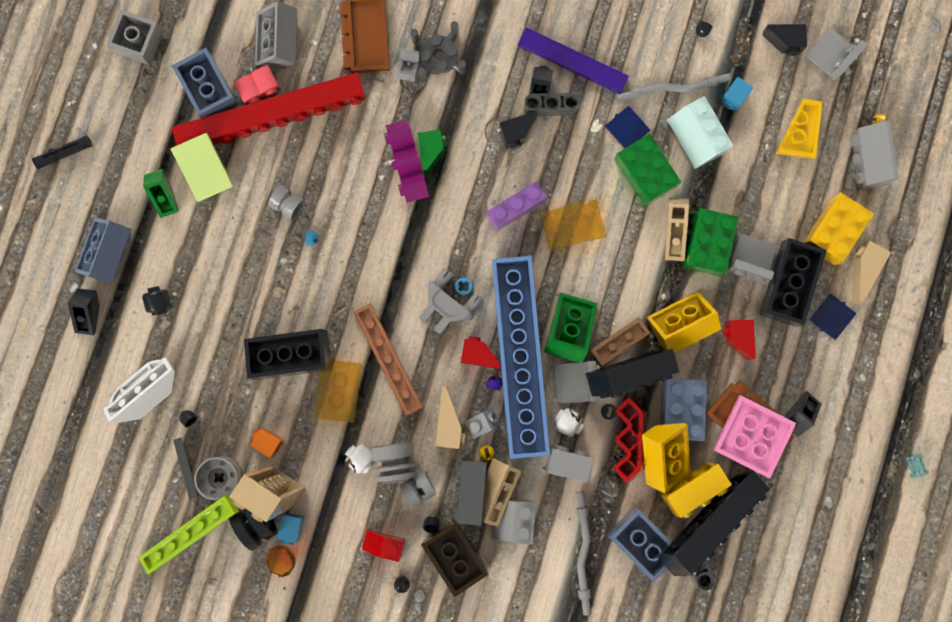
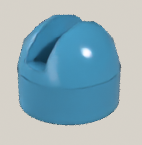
M306 230L305 245L314 246L319 242L317 232Z

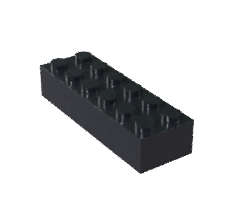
M754 470L734 475L729 480L732 485L727 488L728 491L721 496H714L711 502L696 515L657 557L673 576L696 575L702 568L700 565L704 561L711 559L715 554L714 550L726 543L728 540L727 536L741 526L740 522L742 519L749 517L754 512L753 507L766 499L767 496L765 494L770 488Z

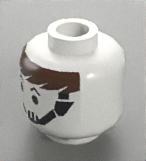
M566 408L564 411L561 409L553 422L556 424L555 429L569 438L573 437L575 433L579 435L584 427V424L581 423L583 420L582 415L570 408Z
M359 444L356 447L352 445L345 453L347 456L345 464L357 474L362 472L365 474L375 463V461H372L371 451L363 444Z

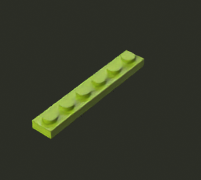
M227 494L138 557L147 574L155 572L237 514L239 510L233 504V500L229 497L230 495Z

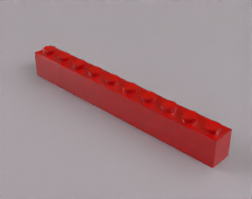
M358 72L173 126L172 131L176 145L208 133L215 147V144L230 143L235 138L250 137L252 133L267 132L272 127L287 126L289 122H301L313 115L321 116L326 111H338L350 104L358 105L363 100H366L360 77Z

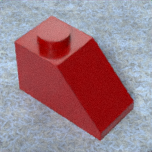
M754 319L726 321L722 329L726 342L746 360L756 359Z
M469 336V339H464L461 363L500 369L501 364L485 342L480 341L481 338Z
M366 530L362 550L379 558L399 562L405 538Z

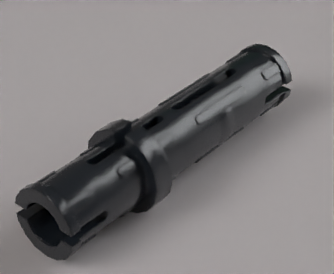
M85 135L56 149H48L46 153L33 157L32 162L39 170L44 166L52 163L57 164L63 158L93 147L90 138Z

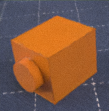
M260 428V430H256L250 439L252 440L250 446L272 458L277 454L284 439L266 428Z

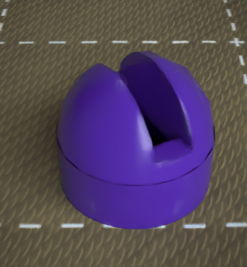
M495 375L488 378L485 387L501 391L502 380L500 377H497L495 381Z

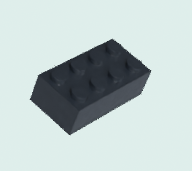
M791 238L782 241L773 267L774 275L772 280L769 281L759 315L795 327L805 325L827 250Z
M324 329L244 339L247 379L261 380L332 370L328 331Z
M673 349L648 352L585 374L591 395L600 396L601 399L620 397L625 391L634 392L640 390V386L643 385L645 387L654 385L657 380H669L673 378L672 374L679 372Z

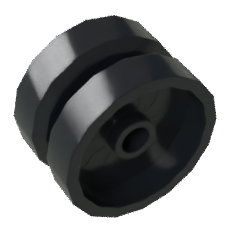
M237 508L239 512L229 518L230 525L237 538L251 551L263 544L262 538L268 541L278 533L273 519L267 522L264 520L259 522L251 516L252 512L246 508L244 510Z

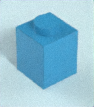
M737 77L720 101L727 109L736 112L754 87Z
M286 512L282 514L276 539L282 540L281 543L287 545L297 543L301 537L305 516Z

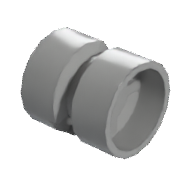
M283 185L275 189L268 202L269 207L275 211H282V215L291 221L297 218L305 205V199L297 194L292 195V192Z
M425 471L418 474L413 481L409 479L400 484L402 493L411 508L420 504L422 498L429 499L436 495L434 486Z

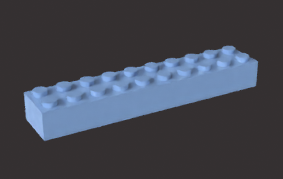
M532 256L492 259L509 458L549 456L550 448Z

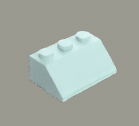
M705 96L688 104L666 120L694 170L727 153L733 147L732 142Z

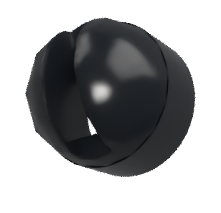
M699 21L696 26V33L700 37H706L710 34L713 26L707 22Z
M612 404L603 405L601 408L602 417L607 420L614 419L617 415L615 412L616 407ZM609 407H611V415L610 417H607Z
M185 410L179 415V421L185 428L190 427L197 420V415L189 410Z
M431 515L426 517L423 529L428 533L438 532L439 519L436 516L431 517Z
M405 576L397 577L394 582V589L398 593L407 592L410 587L409 579ZM401 580L405 581L402 590L399 589Z

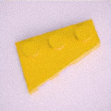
M803 99L800 102L775 154L808 159L816 158L822 101Z

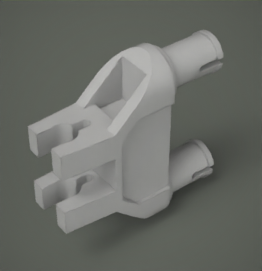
M446 268L443 269L435 281L432 280L428 283L429 305L419 316L423 322L427 323L435 312L439 313L443 318L434 330L440 335L450 323L472 320L475 310L484 301L481 296L478 298V294L474 292L468 302L461 306L447 295L443 288L454 275L451 272L448 273Z

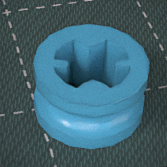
M460 278L455 283V290L460 295H468L473 289V285L468 278ZM461 282H468V291H460L459 288L461 286L459 284Z

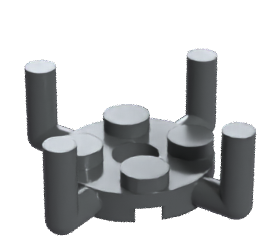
M456 21L451 22V32L447 37L435 34L426 41H423L419 38L416 29L410 31L412 42L421 48L420 60L424 67L418 70L421 82H425L431 73L439 75L440 73H448L452 69L462 75L466 73V62L460 60L457 63L458 51L453 42L459 33ZM441 51L444 53V57L436 59L433 56L434 53Z

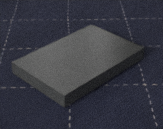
M182 438L174 439L173 442L190 499L198 497Z

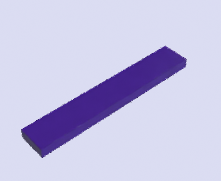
M527 27L518 43V47L618 94H621L629 77Z

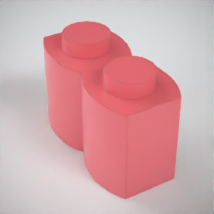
M268 65L234 82L245 105L261 101L266 97H274L281 90Z

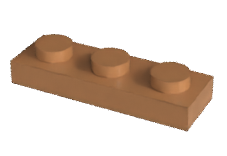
M638 317L590 351L599 365L603 366L649 335L650 332L640 317Z

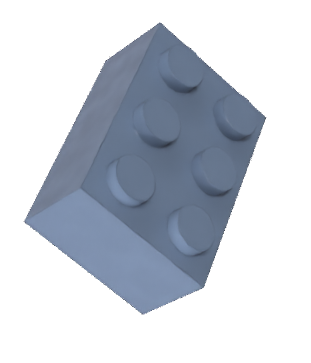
M207 48L172 65L200 118L224 112L239 105Z
M685 379L662 381L660 425L688 424L689 440L705 441L707 381Z
M634 506L607 536L655 582L667 570L657 557L671 541Z

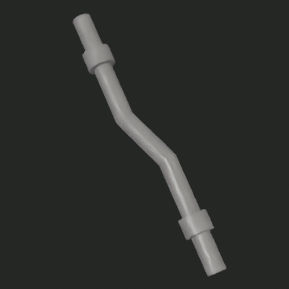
M729 73L716 77L713 75L706 77L705 80L688 85L660 82L643 88H632L628 92L616 95L617 102L628 99L635 100L641 98L642 95L660 90L688 93L705 87L709 89L716 87L717 84L730 81L731 76Z
M584 491L576 492L578 508L576 509L577 516L580 517L583 540L577 561L580 587L578 595L582 602L583 615H591L589 601L591 594L590 589L587 587L585 563L591 542L588 523L589 508L586 507Z

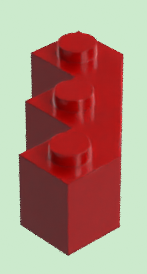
M628 397L615 410L628 426L614 438L627 455L613 469L626 483L633 481L645 469L642 434L647 432V412L633 397Z

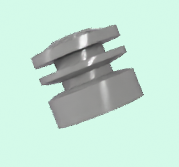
M412 442L371 447L372 461L382 462V466L373 469L374 472H383V475L374 477L375 482L386 484L398 483L417 476L416 471H407V468L414 467L415 463L406 462L405 459L414 455Z
M219 456L209 458L196 469L194 476L195 487L204 498L214 501L219 500L227 494L231 495L243 477V472L239 463L231 457ZM224 473L223 480L218 481V474Z

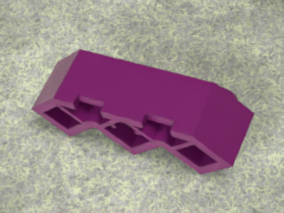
M408 119L386 125L387 133H384L386 144H391L394 158L391 159L393 170H398L401 181V184L398 185L400 196H405L406 203L429 197Z

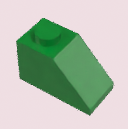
M440 129L417 133L424 175L430 173L444 154L443 147H447L445 135H441Z
M163 169L145 174L143 187L160 218L179 212L172 186Z

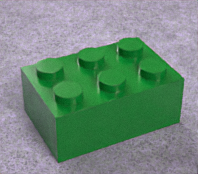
M651 134L646 135L618 152L614 158L644 207L677 188L681 183V180Z
M699 208L694 213L683 268L719 277L725 275L728 269L738 216Z

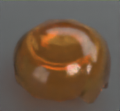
M275 545L266 555V565L269 572L278 575L279 578L290 575L296 565L295 552L285 545Z

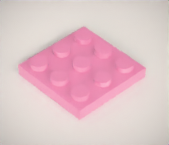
M739 395L713 450L767 478H771L796 423Z

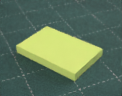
M208 133L170 148L197 202L234 186Z

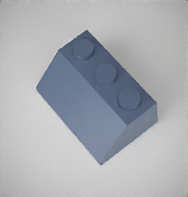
M94 218L74 272L111 284L112 280L117 276L118 264L124 257L125 245L131 238V229L109 220Z

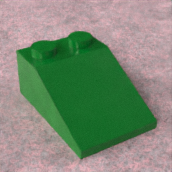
M560 293L544 352L582 363L588 353L597 303Z

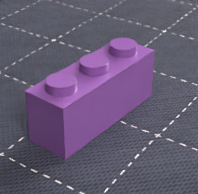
M536 181L488 210L487 217L496 232L544 204L547 196Z

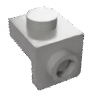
M401 49L400 62L396 71L397 79L415 82L420 62L419 51Z
M492 408L465 421L473 439L500 426L498 416L493 412Z

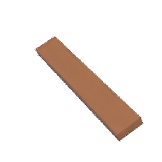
M370 303L354 311L353 313L405 416L407 417L424 408L372 304Z

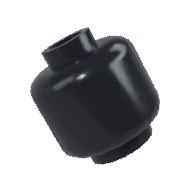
M159 286L147 288L148 292L142 296L145 311L151 313L152 316L167 313V309L171 307L168 291L160 289Z

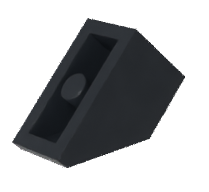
M768 24L762 32V36L782 54L796 56L801 54L807 47L806 24Z
M546 66L534 67L529 94L549 93L553 70Z
M536 111L499 123V130L506 149L511 148V150L522 147L536 121Z
M77 288L67 303L74 333L94 335L100 307L97 291Z
M808 391L803 393L785 415V418L796 423V429L792 433L796 437H799L814 426L822 405Z

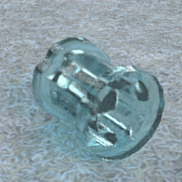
M922 453L904 458L911 470V478L929 474V470L925 468Z

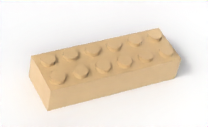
M274 466L244 474L229 497L234 500L233 504L242 510L246 508L252 512L251 516L257 521L263 522L264 520L267 522L291 509L305 487Z

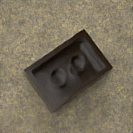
M457 520L452 521L422 541L421 546L454 597L489 575V570L457 523Z

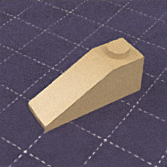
M669 198L665 260L685 261L689 199Z
M872 241L860 244L855 251L857 255L853 260L852 303L855 305L864 303L891 254L890 251Z
M442 386L436 446L460 449V445H464L465 433H461L462 427L448 389Z
M494 458L485 476L482 522L498 527L521 470Z

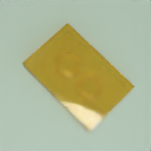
M597 199L540 213L549 251L606 237Z
M331 360L332 370L320 372L314 418L355 422L361 363Z

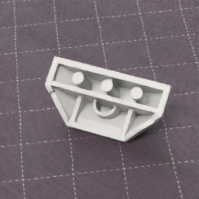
M166 357L161 360L148 362L116 389L110 398L109 404L103 409L109 423L115 424L141 419L172 393L175 371Z

